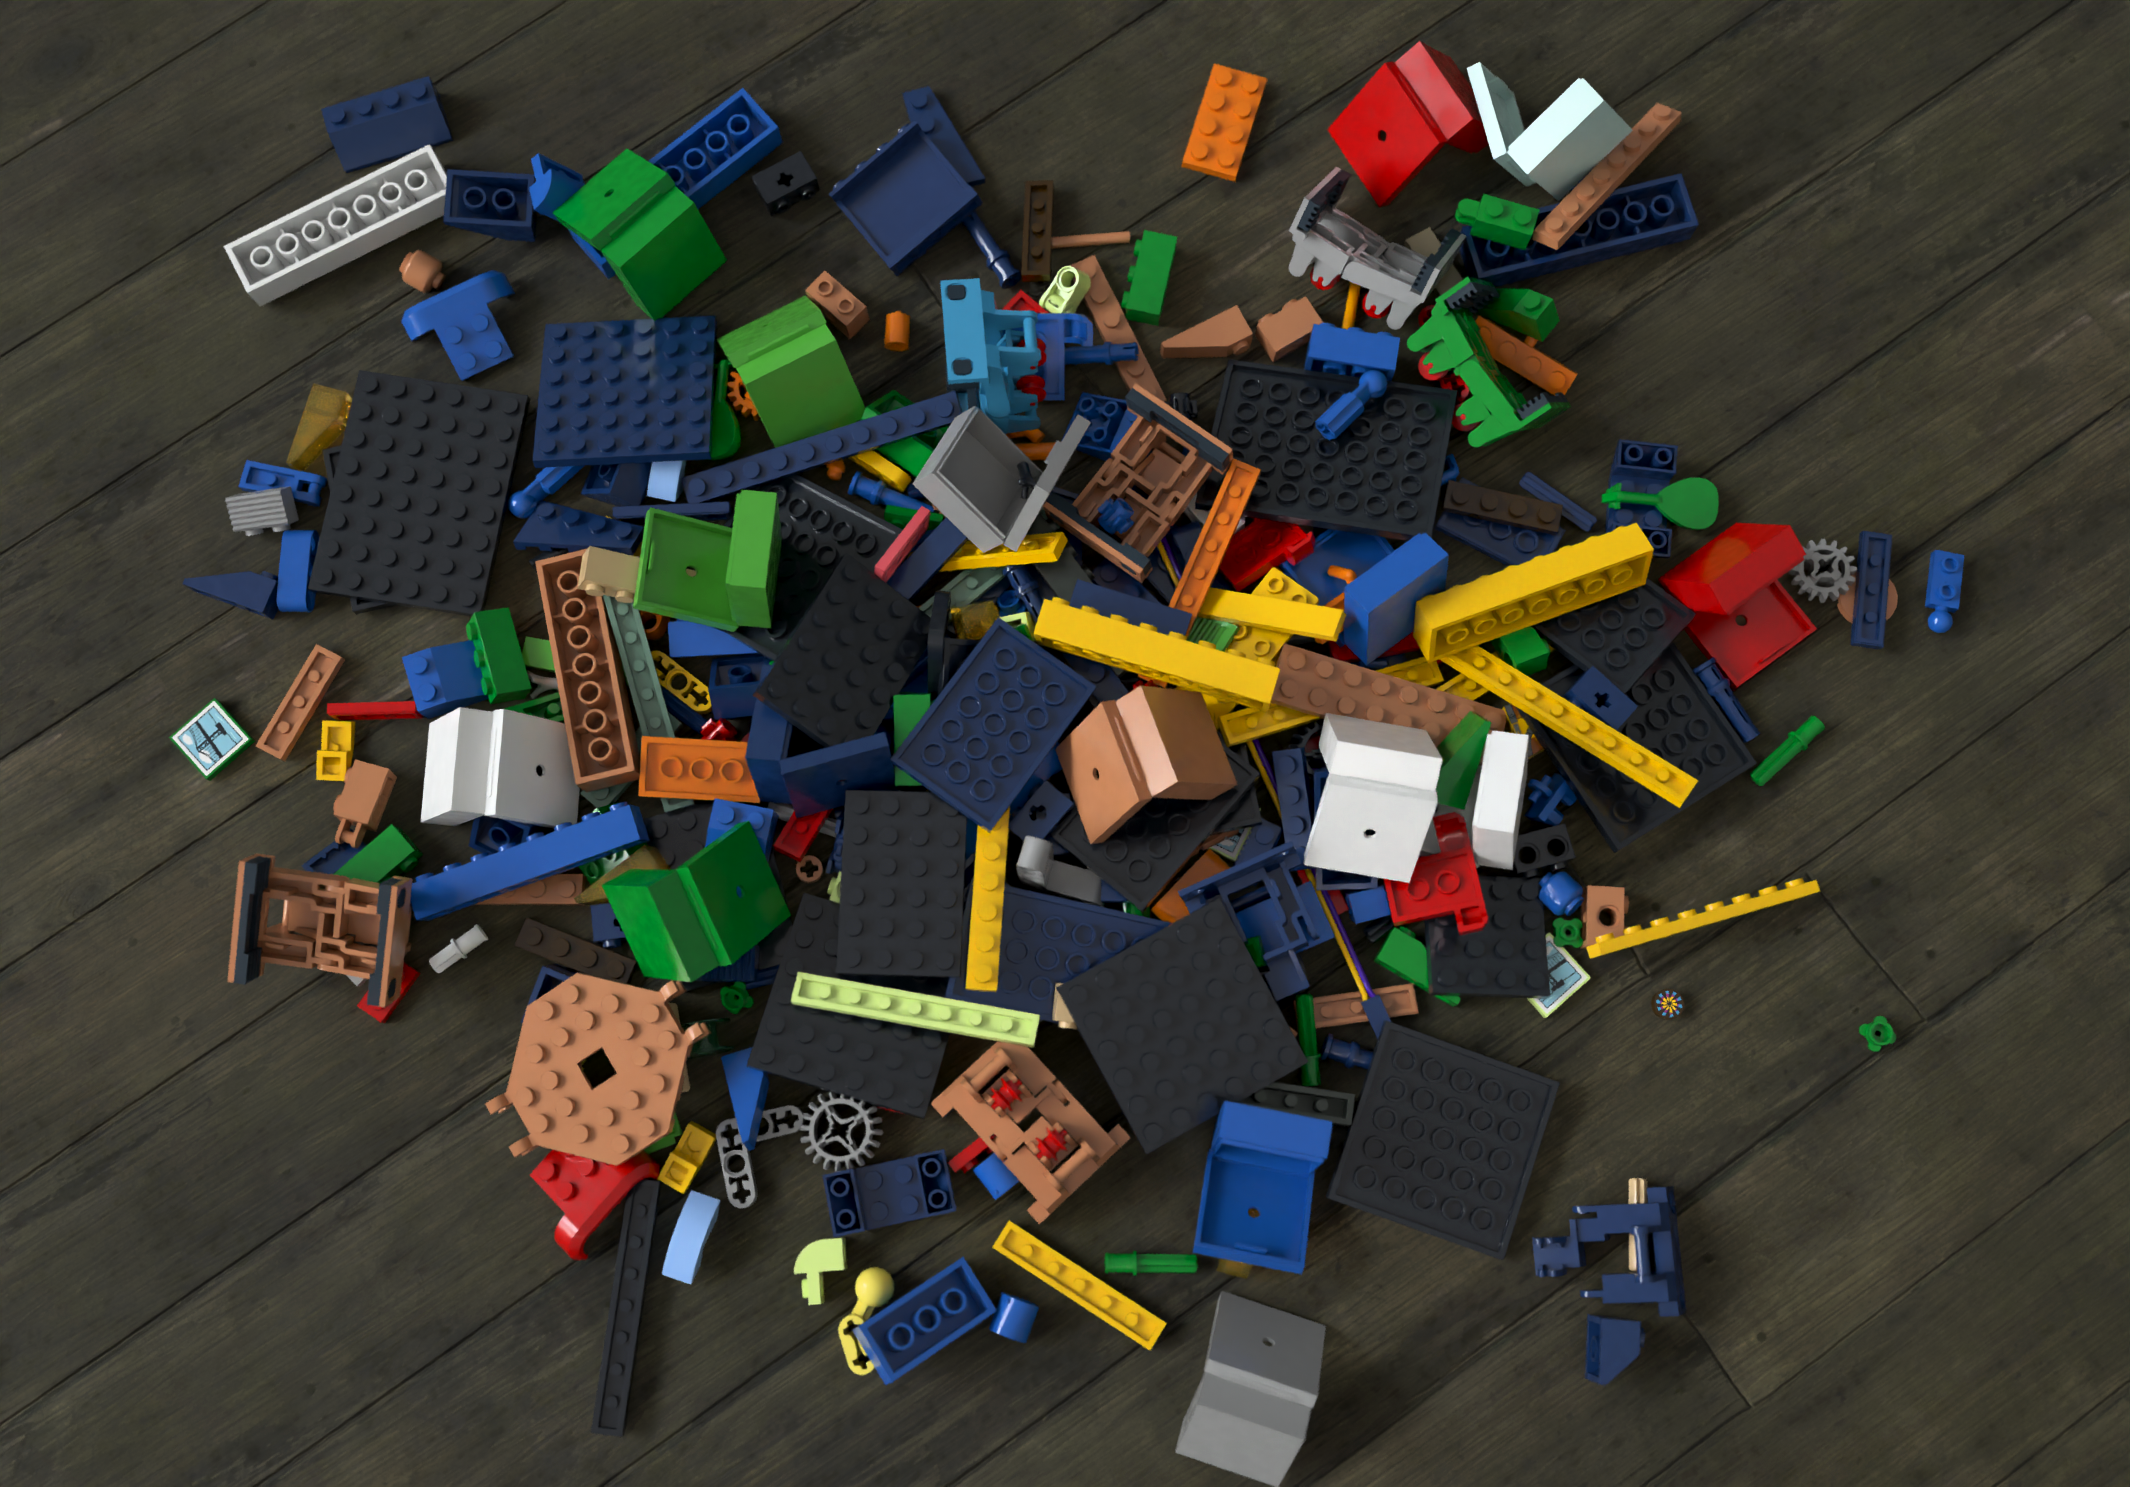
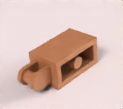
M355 759L353 766L345 774V786L342 794L338 795L334 802L333 815L341 821L335 836L336 843H350L351 847L357 849L362 843L366 830L376 832L397 779L390 769ZM351 825L356 826L354 832L349 831Z

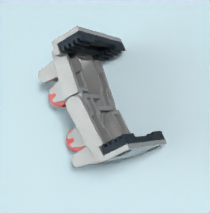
M1335 167L1304 197L1289 229V232L1293 234L1292 241L1296 243L1292 260L1289 264V272L1293 276L1299 277L1305 273L1309 264L1314 263V267L1310 272V280L1316 288L1321 290L1332 288L1339 281L1341 274H1343V279L1370 289L1362 302L1363 309L1368 316L1382 318L1391 309L1387 317V324L1391 329H1399L1403 326L1408 316L1413 313L1416 306L1424 303L1450 269L1466 235L1451 228L1444 237L1436 255L1431 253L1429 257L1394 242H1387L1384 238L1336 208L1337 201L1340 199L1351 174Z

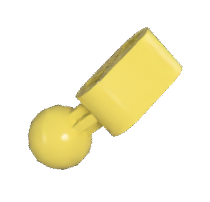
M879 1267L867 1268L857 1277L855 1291L858 1301L852 1313L843 1318L838 1328L848 1365L855 1374L859 1375L868 1374L875 1367L870 1360L867 1362V1366L864 1361H858L857 1357L862 1352L864 1355L867 1354L853 1331L848 1330V1326L852 1324V1320L855 1325H861L870 1319L875 1307L885 1305L892 1298L894 1281L886 1270Z

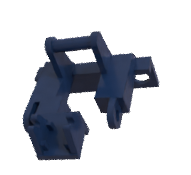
M1292 841L1178 891L1189 913L1219 898L1244 945L1249 944L1236 915V911L1271 896L1281 918L1274 922L1285 944L1263 954L1270 969L1264 975L1276 1002L1310 987L1295 954L1296 951L1309 946L1298 921L1304 919L1309 935H1312L1313 940L1319 939L1289 870L1302 865ZM1264 881L1266 886L1231 901L1230 895Z
M1674 1186L1647 1188L1648 1203L1572 1206V1213L1589 1214L1590 1212H1597V1218L1569 1219L1571 1235L1532 1237L1536 1276L1556 1277L1567 1275V1268L1586 1266L1584 1242L1610 1240L1609 1233L1634 1234L1637 1272L1603 1274V1289L1580 1290V1297H1603V1303L1658 1302L1659 1316H1680L1687 1313ZM1648 1233H1653L1657 1272H1650Z

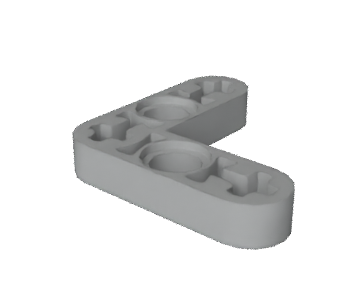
M783 1106L763 1111L762 1117L768 1121L769 1129L766 1134L758 1135L756 1142L800 1131V1125L805 1123V1119L802 1117L803 1111L796 1106ZM788 1111H791L792 1115H798L799 1120L794 1122L793 1128H790L789 1124L777 1125L780 1132L775 1133V1122L771 1116L772 1114L777 1113V1120L786 1118ZM732 1118L718 1125L716 1139L728 1199L734 1207L747 1208L752 1206L757 1199V1186L750 1151L742 1143L740 1132L734 1136L735 1146L742 1144L743 1150H732L728 1153L725 1151V1147H731V1142L729 1138L723 1137V1132L728 1131V1125H731L732 1129H738L739 1131L736 1118ZM734 1155H740L745 1160V1167L739 1173H734L729 1168V1160ZM748 1174L749 1180H742L743 1188L750 1190L751 1195L746 1197V1203H742L741 1199L735 1198V1193L740 1191L739 1182L732 1184L731 1177L738 1178Z

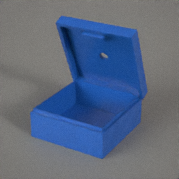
M1328 529L1315 538L1316 543L1313 554L1295 566L1287 560L1279 565V568L1286 576L1318 597V606H1324L1344 592V612L1346 613L1344 631L1339 633L1338 639L1335 642L1339 648L1346 645L1367 666L1413 632L1416 601L1421 600L1427 595H1436L1445 591L1449 554L1426 533L1422 535L1418 533L1394 550L1385 537ZM1331 565L1351 569L1355 571L1357 578L1347 585L1345 580L1329 576L1328 568Z
M1225 1101L1220 1108V1113L1216 1115L1211 1149H1209L1207 1154L1193 1253L1302 1274L1305 1266L1315 1170L1327 1159L1333 1122ZM1256 1209L1260 1216L1253 1218L1248 1214V1211Z

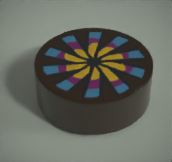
M1664 989L1658 991L1653 996L1651 1007L1657 1017L1671 1020L1682 1014L1684 1000L1676 990Z

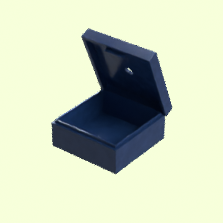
M762 665L759 684L761 683L762 679L770 669L771 665ZM756 698L745 759L760 801L792 804L796 818L844 806L846 790L898 791V787L895 786V773L893 764L890 761L891 754L885 732L807 753L810 737Z

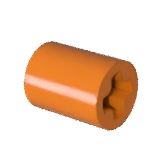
M901 311L886 315L885 348L892 351H904L909 348V315L901 313Z

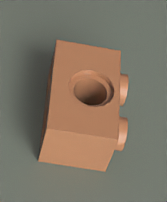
M826 271L805 290L807 297L821 310L823 316L849 339L870 320L867 307Z
M1591 885L1583 888L1582 897L1584 901L1581 904V922L1583 926L1580 929V937L1583 939V944L1580 946V949H1587L1586 947L1596 944V937L1613 932L1615 938L1624 935L1623 929L1628 928L1624 926V914H1627L1629 909V898L1624 896L1625 888ZM1601 911H1605L1611 916L1610 926H1605L1600 922L1599 914Z

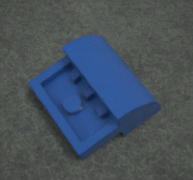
M538 153L531 159L536 182L529 187L532 205L539 214L546 215L559 222L552 212L584 186L582 174Z

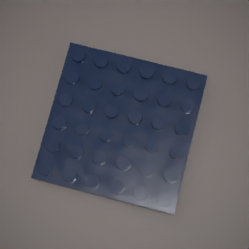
M716 316L658 318L655 321L653 319L546 324L532 460L535 468L711 459L717 338Z

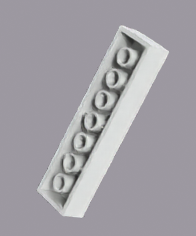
M429 144L225 245L224 248L246 292L259 306H262L443 216L447 173Z

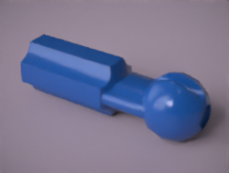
M1369 370L1362 374L1359 386L1352 393L1343 394L1315 421L1316 428L1322 436L1328 440L1336 439L1364 412L1363 405L1370 398L1375 399L1382 396L1387 389L1385 375L1378 370Z
M584 466L544 468L535 476L536 479L529 486L511 495L508 502L509 510L517 518L524 519L530 517L540 500L543 501L549 494H554Z

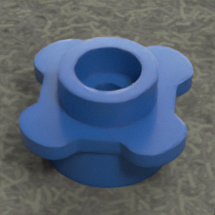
M1007 590L998 597L999 617L1026 611L1023 600L1015 597V590Z

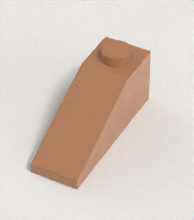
M1236 305L1161 342L1160 354L1162 358L1227 357L1233 353L1239 355L1250 347L1253 332Z

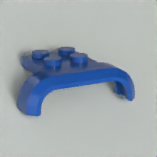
M491 270L410 307L403 314L401 322L412 342L435 329L461 381L514 357L488 306L491 302L515 294L505 273Z
M1037 313L1038 322L1035 324L1036 336L1045 342L1046 348L1044 352L1046 353L1047 360L1038 367V372L1035 375L1042 377L1045 381L1043 389L1046 391V397L1044 400H1065L1064 343L1093 346V323L1083 314ZM1023 327L1011 329V330H1015V331H1023V332H1024V328H1023Z

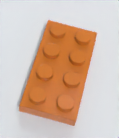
M1218 64L1213 65L1183 157L1182 167L1233 182L1236 181L1266 87L1267 78Z
M642 736L638 796L714 800L717 798L732 802L760 803V798L745 759L748 742Z

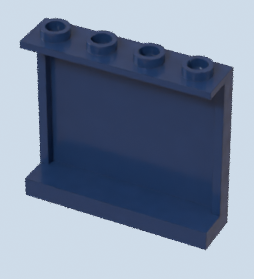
M916 120L911 124L904 125L898 131L896 137L889 143L886 142L879 146L875 155L868 161L858 164L854 173L848 178L837 182L829 193L835 203L896 276L900 275L983 204L978 194L965 182L922 131Z

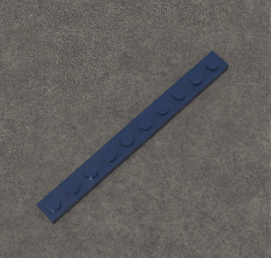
M952 391L681 478L688 503H707L741 492V490H748L950 426L954 418L963 412L957 392Z

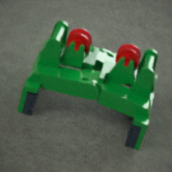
M1466 277L1435 299L1437 303L1431 311L1432 316L1408 338L1407 346L1413 352H1427L1420 358L1418 363L1419 372L1425 379L1440 380L1448 372L1455 369L1453 371L1454 374L1460 376L1467 384L1473 396L1455 406L1452 424L1460 431H1471L1468 436L1469 444L1473 447L1489 446L1519 431L1540 428L1571 408V405L1562 392H1557L1555 396H1549L1547 392H1542L1539 394L1540 396H1536L1534 400H1530L1527 403L1522 393H1518L1505 375L1501 373L1479 332L1481 329L1472 317V313H1478V309L1482 310L1484 308L1483 305L1488 306L1489 302L1495 301L1494 298L1501 296L1492 282Z

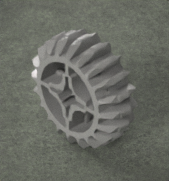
M829 1092L830 1100L828 1101L823 1094L818 1095V1100L822 1105L818 1107L815 1103L810 1102L808 1106L815 1111L813 1116L808 1113H803L802 1115L804 1119L810 1120V1125H800L801 1131H809V1136L800 1139L801 1143L811 1142L812 1146L805 1150V1153L807 1155L815 1151L818 1153L813 1159L815 1164H818L825 1158L826 1160L823 1164V1169L825 1170L830 1169L832 1162H835L836 1172L842 1171L843 1163H846L847 1170L854 1169L853 1160H856L859 1166H864L863 1154L869 1158L874 1157V1153L868 1149L869 1146L880 1147L881 1145L880 1142L872 1140L873 1135H883V1130L874 1129V1124L881 1123L882 1118L876 1117L872 1119L871 1117L878 1108L872 1106L866 1109L865 1106L868 1103L863 1101L859 1103L856 1099H849L843 1095L837 1098V1094ZM840 1104L851 1105L860 1113L848 1119H842L836 1113L833 1106ZM826 1113L829 1129L818 1139V1123L822 1115ZM836 1121L841 1125L851 1124L848 1126L849 1131H846L848 1132L847 1139L840 1135L832 1136L835 1134L834 1130L837 1129L835 1128ZM865 1121V1138L858 1148L853 1133L861 1125L860 1123ZM839 1141L848 1149L850 1154L841 1157L835 1156L827 1152L823 1147Z

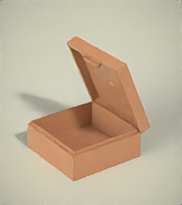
M1139 686L1117 701L1101 702L1055 749L1090 845L1104 842L1152 798L1212 800L1238 785L1201 692ZM1097 770L1099 771V779L1096 774Z

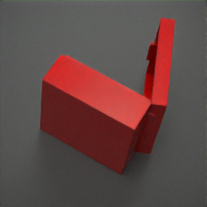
M1421 41L1395 63L1394 61L1384 63L1327 129L1379 207L1388 206L1446 143L1468 153H1478L1489 144L1472 87L1451 57ZM1382 130L1385 131L1387 135L1385 141H1382L1380 138V133Z
M1735 523L1658 578L1668 594L1696 613L1694 619L1684 630L1708 660L1715 657L1717 660L1715 662L1716 666L1724 678H1729L1731 681L1729 687L1732 690L1739 687L1817 630L1777 580L1804 560L1803 556L1806 555L1790 525ZM1737 616H1743L1746 619L1744 626L1736 623Z

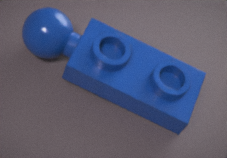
M1936 549L1930 556L1925 607L1935 609L1928 617L1929 628L1935 633H1945L1953 624V618L1948 612L1954 613L1959 609L1964 555Z

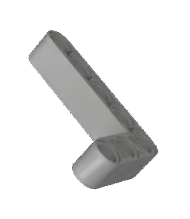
M1025 836L1017 863L1020 884L1078 902L1104 907L1105 903L1101 902L1100 877L1091 870L1055 861L1052 843L1036 837Z

